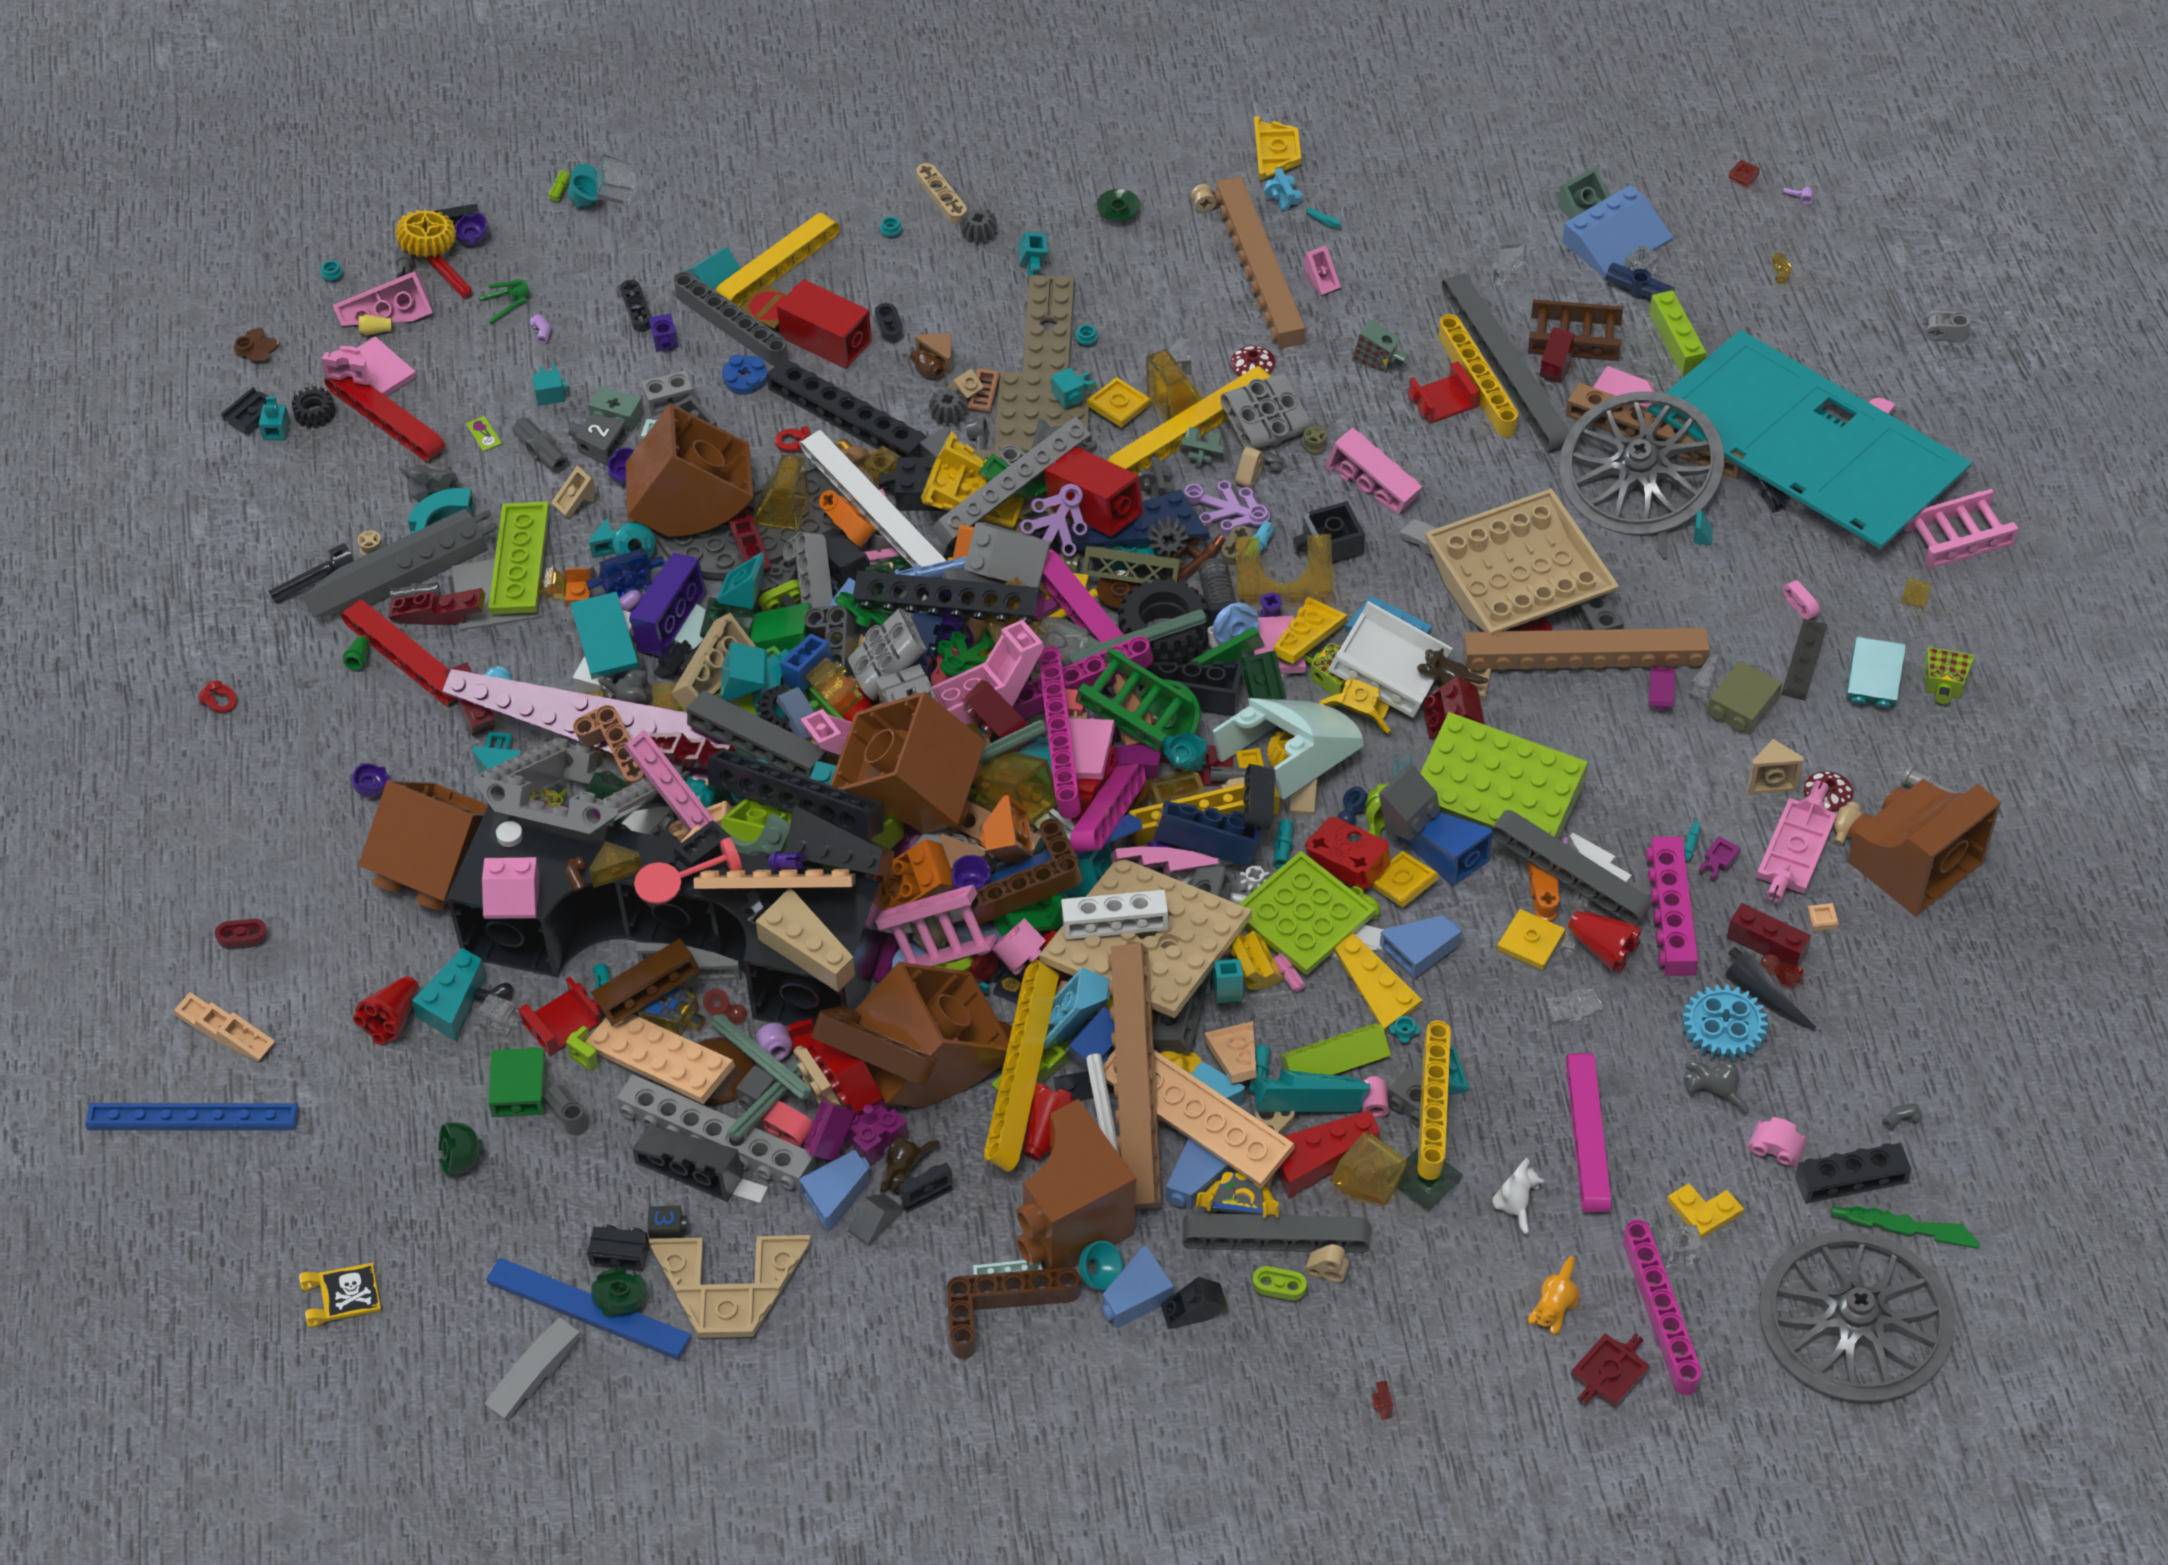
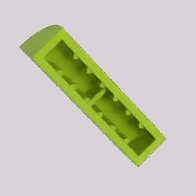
M1376 1023L1279 1054L1284 1070L1329 1075L1391 1056L1383 1026Z

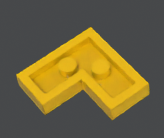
M1690 1183L1667 1197L1669 1205L1700 1240L1743 1215L1744 1208L1728 1190L1705 1202Z

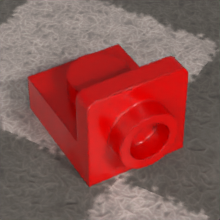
M812 1019L797 1021L787 1026L788 1033L793 1042V1051L796 1047L803 1046L810 1055L815 1053L811 1046V1043L816 1041V1039L811 1037L814 1028Z

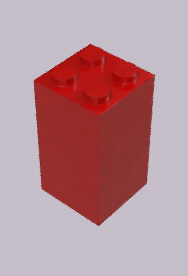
M805 279L797 286H794L791 292L784 299L780 300L777 305L781 337L844 369H847L872 342L868 309Z
M1077 446L1044 469L1048 497L1058 495L1064 485H1077L1083 494L1082 501L1079 504L1083 522L1104 534L1113 536L1143 513L1139 476ZM1072 491L1067 493V499L1072 500L1074 498ZM1060 504L1050 506V508L1058 510ZM1069 509V511L1067 512L1066 515L1072 518V515H1071V512H1070V509Z

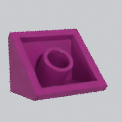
M822 1098L803 1148L812 1156L831 1161L836 1160L855 1112Z

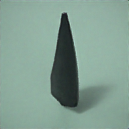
M1736 947L1729 951L1728 955L1735 961L1725 973L1726 977L1743 991H1749L1750 996L1753 998L1757 997V1001L1773 1011L1799 1024L1816 1029V1026L1784 995L1764 966L1746 950L1742 953Z

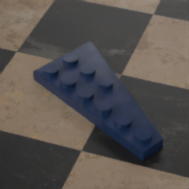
M1182 490L1142 501L1143 513L1113 536L1104 534L1088 525L1085 534L1076 535L1072 531L1073 523L1067 525L1076 550L1086 549V546L1103 544L1105 548L1114 547L1116 543H1126L1127 546L1149 545L1152 541L1148 539V534L1153 533L1150 530V526L1155 525L1158 527L1157 519L1159 518L1165 523L1166 516H1170L1171 523L1174 519L1178 518L1180 520L1179 525L1185 524L1186 530L1184 532L1188 534L1189 538L1201 537L1202 541L1210 540V536ZM1081 523L1076 526V531L1079 533L1083 531ZM1057 531L1058 548L1061 551L1062 541L1059 531ZM1172 533L1168 536L1164 534V539L1173 538ZM1070 544L1066 545L1065 551L1072 550V546Z

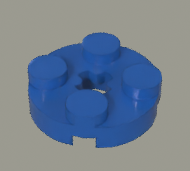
M739 354L732 355L729 358V362L722 369L724 385L728 386L729 391L739 395L751 394L758 387L759 390L762 389L767 383V368L764 359L754 356H741ZM748 373L745 377L741 376V374Z

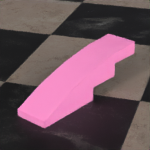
M1141 846L1118 848L1110 854L1112 864L1114 861L1127 859L1129 861H1136L1137 864L1149 869L1163 867V872L1166 876L1196 872L1197 868L1215 867L1219 864L1218 858L1168 847Z

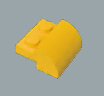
M1255 931L1245 936L1239 933L1229 946V950L1234 959H1240L1243 979L1248 989H1265L1282 981L1284 978L1262 937Z

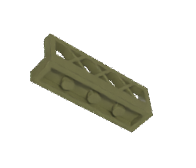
M1086 546L1082 574L1136 583L1146 581L1151 583L1153 580L1149 578L1154 575L1156 579H1160L1157 572L1166 567L1173 569L1172 579L1177 582L1183 559ZM1090 557L1100 558L1105 566L1098 572L1090 571ZM1105 559H1111L1112 561L1107 563ZM1117 560L1123 561L1128 568L1122 575L1115 574L1110 567ZM1128 562L1136 564L1131 567ZM1140 564H1145L1152 573L1146 578H1139L1133 569ZM1152 566H1159V568L1154 570ZM1108 569L1110 573H1104L1103 571ZM1129 572H1131L1134 577L1125 576V575H1127Z

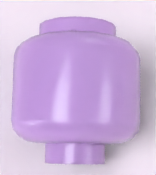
M780 1023L764 1025L756 1035V1043L778 1061L786 1058L792 1050L793 1042L788 1030Z

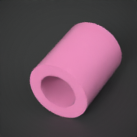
M1377 1076L1368 1077L1364 1081L1370 1084V1090L1362 1104L1363 1112L1371 1110L1375 1119L1382 1118L1389 1113L1387 1083Z

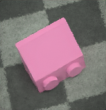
M536 857L484 858L482 875L484 919L536 918L541 877Z

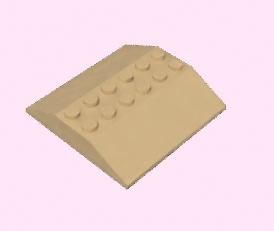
M1552 488L1425 532V538L1446 587L1465 616L1482 630L1489 632L1490 635L1619 589V585Z

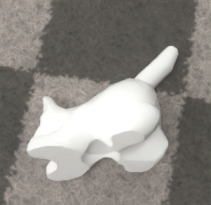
M1525 1158L1492 1198L1494 1208L1503 1210L1509 1215L1518 1216L1519 1227L1524 1234L1529 1233L1526 1212L1529 1191L1531 1188L1538 1190L1540 1188L1539 1184L1544 1182L1533 1168H1528L1530 1163L1528 1158Z

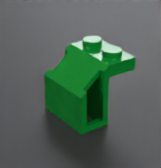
M1060 893L995 918L992 921L1001 936L1006 935L1024 918L1042 935L1046 931L1055 930L1061 925L1063 920L1061 899L1063 897Z

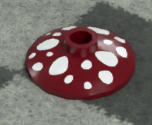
M1251 345L1236 350L1231 357L1230 365L1232 371L1240 377L1257 366L1262 367L1267 373L1271 374L1275 368L1276 361L1274 355L1269 350L1261 346Z
M1817 772L1811 775L1804 784L1803 793L1805 798L1809 796L1815 781H1821L1819 789H1821L1823 782L1828 784L1829 790L1825 795L1823 803L1825 808L1831 812L1839 811L1841 807L1846 806L1847 802H1851L1854 791L1851 783L1844 776L1835 772Z

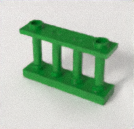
M1109 647L1104 659L1108 666L1093 686H1087L1084 683L1081 685L1075 701L1103 719L1114 720L1116 727L1159 753L1164 746L1167 736L1163 730L1179 708L1186 713L1188 712L1193 698L1186 691L1175 688L1131 661L1123 652L1115 651ZM1118 670L1129 678L1114 699H1108L1101 694V691L1115 671ZM1138 682L1150 691L1134 712H1129L1121 705ZM1159 695L1170 702V705L1157 723L1150 725L1142 717Z

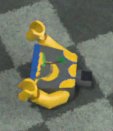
M1238 1171L1235 1173H1223L1221 1180L1215 1181L1206 1192L1197 1194L1195 1208L1203 1206L1210 1212L1212 1206V1214L1263 1215V1218H1266V1215L1273 1214L1279 1217V1203L1275 1201L1269 1188L1265 1185L1261 1188Z

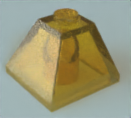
M1365 1131L1340 1159L1330 1182L1351 1197L1386 1205L1401 1178L1408 1160L1371 1133Z

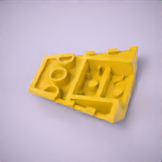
M951 432L933 464L921 496L923 504L948 511L952 510L988 483L987 480L978 474L987 459L983 461L973 453L974 449L968 444L964 446L956 439L958 436ZM1010 497L981 519V521L1013 529L1025 498Z

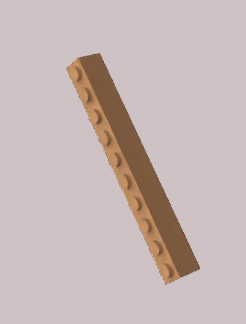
M1242 176L1216 181V191L1213 192L1216 204L1220 205L1221 218L1226 220L1227 233L1232 235L1233 247L1238 249L1239 262L1244 264L1246 279L1251 281V291L1253 295H1257V305L1259 310H1263L1265 325L1270 327L1271 340L1276 341L1278 349L1305 344V326Z
M1706 628L1504 631L1492 635L1489 632H1465L1463 642L1465 666L1468 669L1477 671L1488 668L1491 670L1706 666L1710 652Z
M1142 943L1111 946V955L1108 956V967L1112 971L1109 991L1111 996H1113V1006L1110 1008V1015L1115 1026V1032H1112L1111 1037L1112 1044L1116 1047L1113 1069L1117 1073V1083L1114 1085V1093L1119 1105V1109H1116L1115 1117L1117 1124L1120 1125L1117 1147L1121 1151V1158L1136 1177L1135 1210L1161 1208L1162 1195L1148 948Z

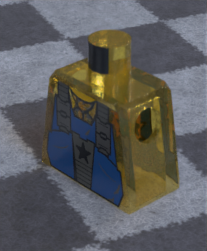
M680 985L644 1006L639 1011L640 1018L680 1036L683 1035L688 1026L698 1031L701 1030L706 1020L705 1016L698 1014L697 998Z

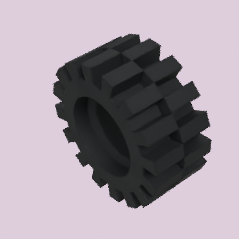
M313 386V390H309V387H307L305 392L302 390L298 391L299 396L295 394L294 400L291 403L296 422L300 423V426L304 427L306 424V428L310 429L311 425H313L314 429H316L319 424L323 427L326 426L325 422L330 423L332 421L331 418L335 417L334 412L336 410L332 395L328 390L325 391L322 387L318 390L317 386ZM315 405L320 406V407H318V408H316V409H312V410H308V409H307V408H309V407H311V406H315Z
M777 685L761 695L762 698L757 702L760 705L756 707V712H761L758 716L788 731L791 729L788 726L790 719L788 716L784 718L777 716L773 710V703L777 700L778 695L790 691V686L785 685L782 687V685Z

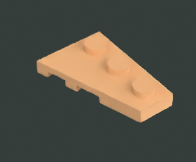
M1253 1021L1204 1033L1207 1046L1232 1084L1256 1078Z

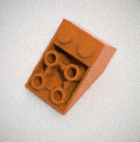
M928 839L921 841L895 858L892 862L890 877L870 874L876 881L881 882L883 910L955 890L951 880L952 870L942 843Z

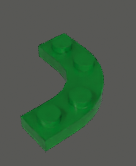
M992 453L978 474L989 482L1009 467V465ZM1045 472L1013 496L1032 498L1046 493Z

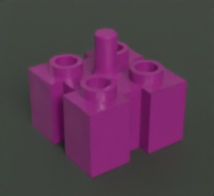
M882 1098L872 1105L864 1106L862 1111L854 1114L843 1144L847 1148L853 1145L860 1158L865 1157L871 1167L884 1157L883 1150L891 1147L894 1138L904 1136L906 1140L909 1139L907 1121L895 1109L888 1111V1106Z

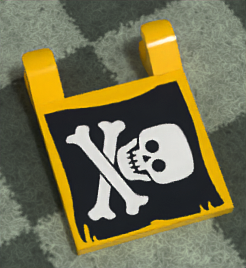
M373 1263L320 1273L303 1272L299 1275L302 1290L308 1291L319 1285L321 1286L324 1309L312 1308L305 1312L308 1327H316L326 1321L381 1311Z

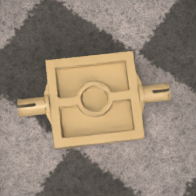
M803 1046L796 1047L793 1052L800 1061L797 1067L803 1076L802 1081L812 1088L818 1106L822 1098L841 1105L839 1098L835 1096L830 1083L808 1050L803 1048Z

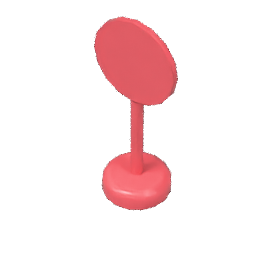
M727 837L720 842L722 856L678 872L667 863L657 862L648 864L636 875L634 882L636 893L642 900L648 903H666L675 898L679 893L681 878L724 861L729 870H742V864L735 845L730 837Z

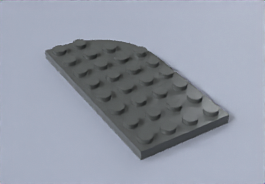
M815 465L753 489V498L747 504L750 516L754 520L756 529L760 533L770 564H778L784 559V544L799 532L821 534L835 528L839 533L846 536V533L832 521V518L819 505L820 496L827 490H832L839 496L844 497V495ZM727 521L712 529L684 536H666L654 529L652 530L655 540L668 559L673 553L698 558L702 575L705 578L725 579L727 573L732 571V566L743 564Z

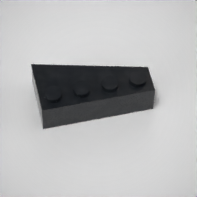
M1189 661L1185 665H1177L1176 662H1152L1151 665L1144 668L1162 680H1173L1188 687L1196 696L1200 709L1235 715L1243 683L1241 661H1235V664L1213 661V665H1199V661ZM1139 684L1140 692L1144 688V686L1141 684Z
M794 805L785 853H801L803 860L890 877L894 851L835 823L827 817L815 813V811L809 808Z
M648 1125L632 1149L636 1164L725 1202L729 1201L743 1179L738 1149L673 1132L661 1127Z

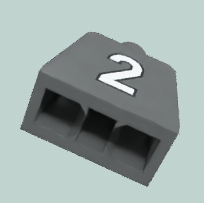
M597 415L588 416L583 425L572 423L568 431L569 436L575 437L579 453L606 466L609 458L615 454L616 450L622 446L628 437L625 420Z

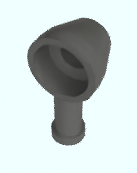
M985 417L966 424L967 436L976 440V449L985 450L986 440H988L989 436L987 420Z

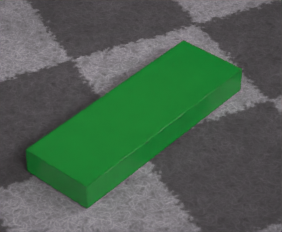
M1253 626L1191 661H1199V665H1213V661H1223L1224 664H1230L1265 644L1256 627Z

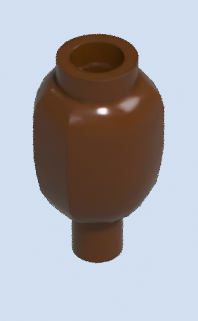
M916 351L910 354V359L915 361V367L919 373L927 378L939 379L943 376L945 369L942 366L941 360L929 353L919 354Z

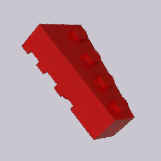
M818 1040L811 1043L815 1051L811 1055L829 1081L834 1092L838 1094L845 1108L850 1105L855 1114L863 1110L864 1106L872 1105L883 1098L863 1060Z
M1371 1110L1284 1135L1295 1146V1149L1276 1170L1288 1200L1296 1196L1297 1192L1306 1187L1308 1189L1316 1184L1317 1180L1329 1174L1331 1176L1339 1171L1340 1167L1347 1163L1352 1164L1379 1149L1380 1130Z

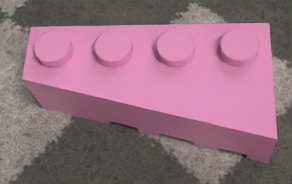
M1353 427L1335 442L1325 466L1330 472L1336 470L1341 473L1340 478L1346 482L1352 480L1359 485L1358 489L1362 492H1371L1374 494L1376 501L1397 514L1402 513L1417 499L1422 488L1415 478L1409 476L1396 462L1389 459L1380 448L1375 447L1362 433Z

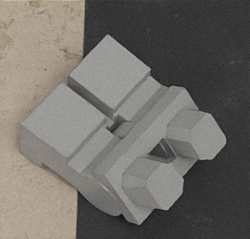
M920 664L899 671L901 681L896 673L875 679L882 704L924 691L936 700L928 677L925 675Z

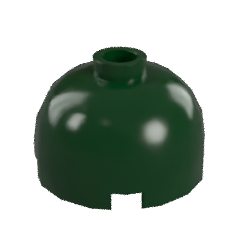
M444 1123L445 1125L440 1127L438 1150H442L444 1158L439 1159L441 1171L444 1175L466 1173L475 1166L478 1156L483 1154V1142L481 1139L478 1140L477 1134L471 1126L465 1123Z

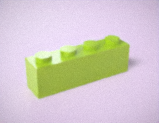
M1674 291L1652 295L1649 315L1682 377L1686 376L1706 359L1707 352Z

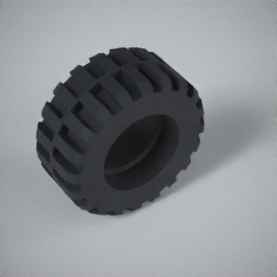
M1161 578L1154 579L1151 583H1148V581L1141 583L1139 588L1137 586L1134 587L1123 598L1118 610V628L1125 635L1148 627L1146 623L1154 619H1173L1202 609L1206 616L1205 623L1149 642L1154 658L1153 662H1176L1177 665L1188 664L1194 657L1200 656L1208 645V628L1210 627L1209 606L1206 604L1204 596L1199 594V591L1191 586L1189 588L1185 582L1180 581L1178 583L1174 579L1168 578L1167 581H1161Z

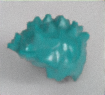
M1185 732L1183 735L1177 734L1175 737L1171 735L1166 736V741L1162 748L1173 768L1181 769L1182 771H1200L1203 769V766L1206 764L1205 759L1208 748L1204 738H1200L1192 732Z

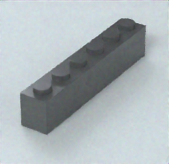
M703 690L686 708L688 726L725 744H731L755 759H763L770 765L810 778L816 761L827 763V750L821 749L818 745L803 739L799 735H795L778 725L762 719L758 715L745 711L717 695Z

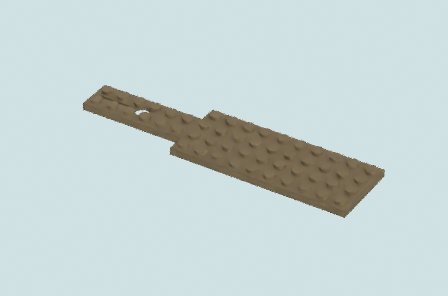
M1029 276L1023 372H1000L994 455L1000 458L1001 449L1006 445L1017 446L1024 454L1029 452L1032 448L1039 419L1045 420L1050 427L1063 426L1076 416L1088 430L1089 406L1087 405V399L1090 398V391L1084 390V401L1066 409L1063 408L1051 392V375L1069 368L1074 276ZM1050 320L1054 321L1056 325L1053 326L1052 330H1044L1041 323ZM1047 492L1037 497L1024 499L1013 529L1000 525L996 526L1023 533L1020 530L1021 522L1019 516L1033 511L1031 509V502L1036 498H1048ZM1037 501L1035 503V508H1042V502ZM1050 507L1045 509L1049 515L1057 512V510ZM1065 516L1067 525L1074 523L1073 518ZM1058 546L1051 548L1054 551H1060Z

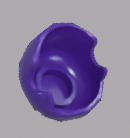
M477 211L474 215L464 214L461 220L456 223V237L460 242L468 246L482 243L489 231L486 217Z
M619 448L609 458L607 473L613 481L626 485V461L632 455L634 449Z
M363 763L355 768L351 782L358 794L363 797L376 798L382 795L386 781L390 780L391 776L387 774L384 766L378 767L375 764Z
M974 854L962 856L953 864L952 885L955 889L974 884L976 890L988 885L990 882L989 864L983 857Z

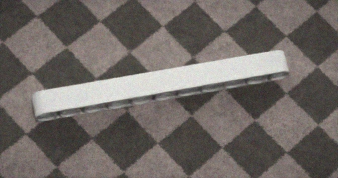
M821 430L816 431L800 442L802 451L810 461L913 568L917 564L923 567L946 561Z

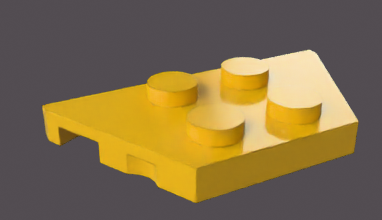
M1254 116L1259 180L1275 175L1276 168H1282L1283 171L1301 165L1298 128L1283 125L1276 121H1272L1269 124L1262 122L1261 117Z

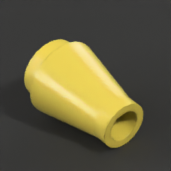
M368 314L359 316V334L369 336L391 332V318Z

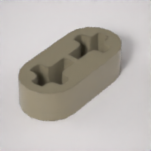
M1242 525L1234 527L1223 544L1221 558L1228 565H1237L1242 561L1241 556L1249 546V540L1252 537V532L1248 527Z

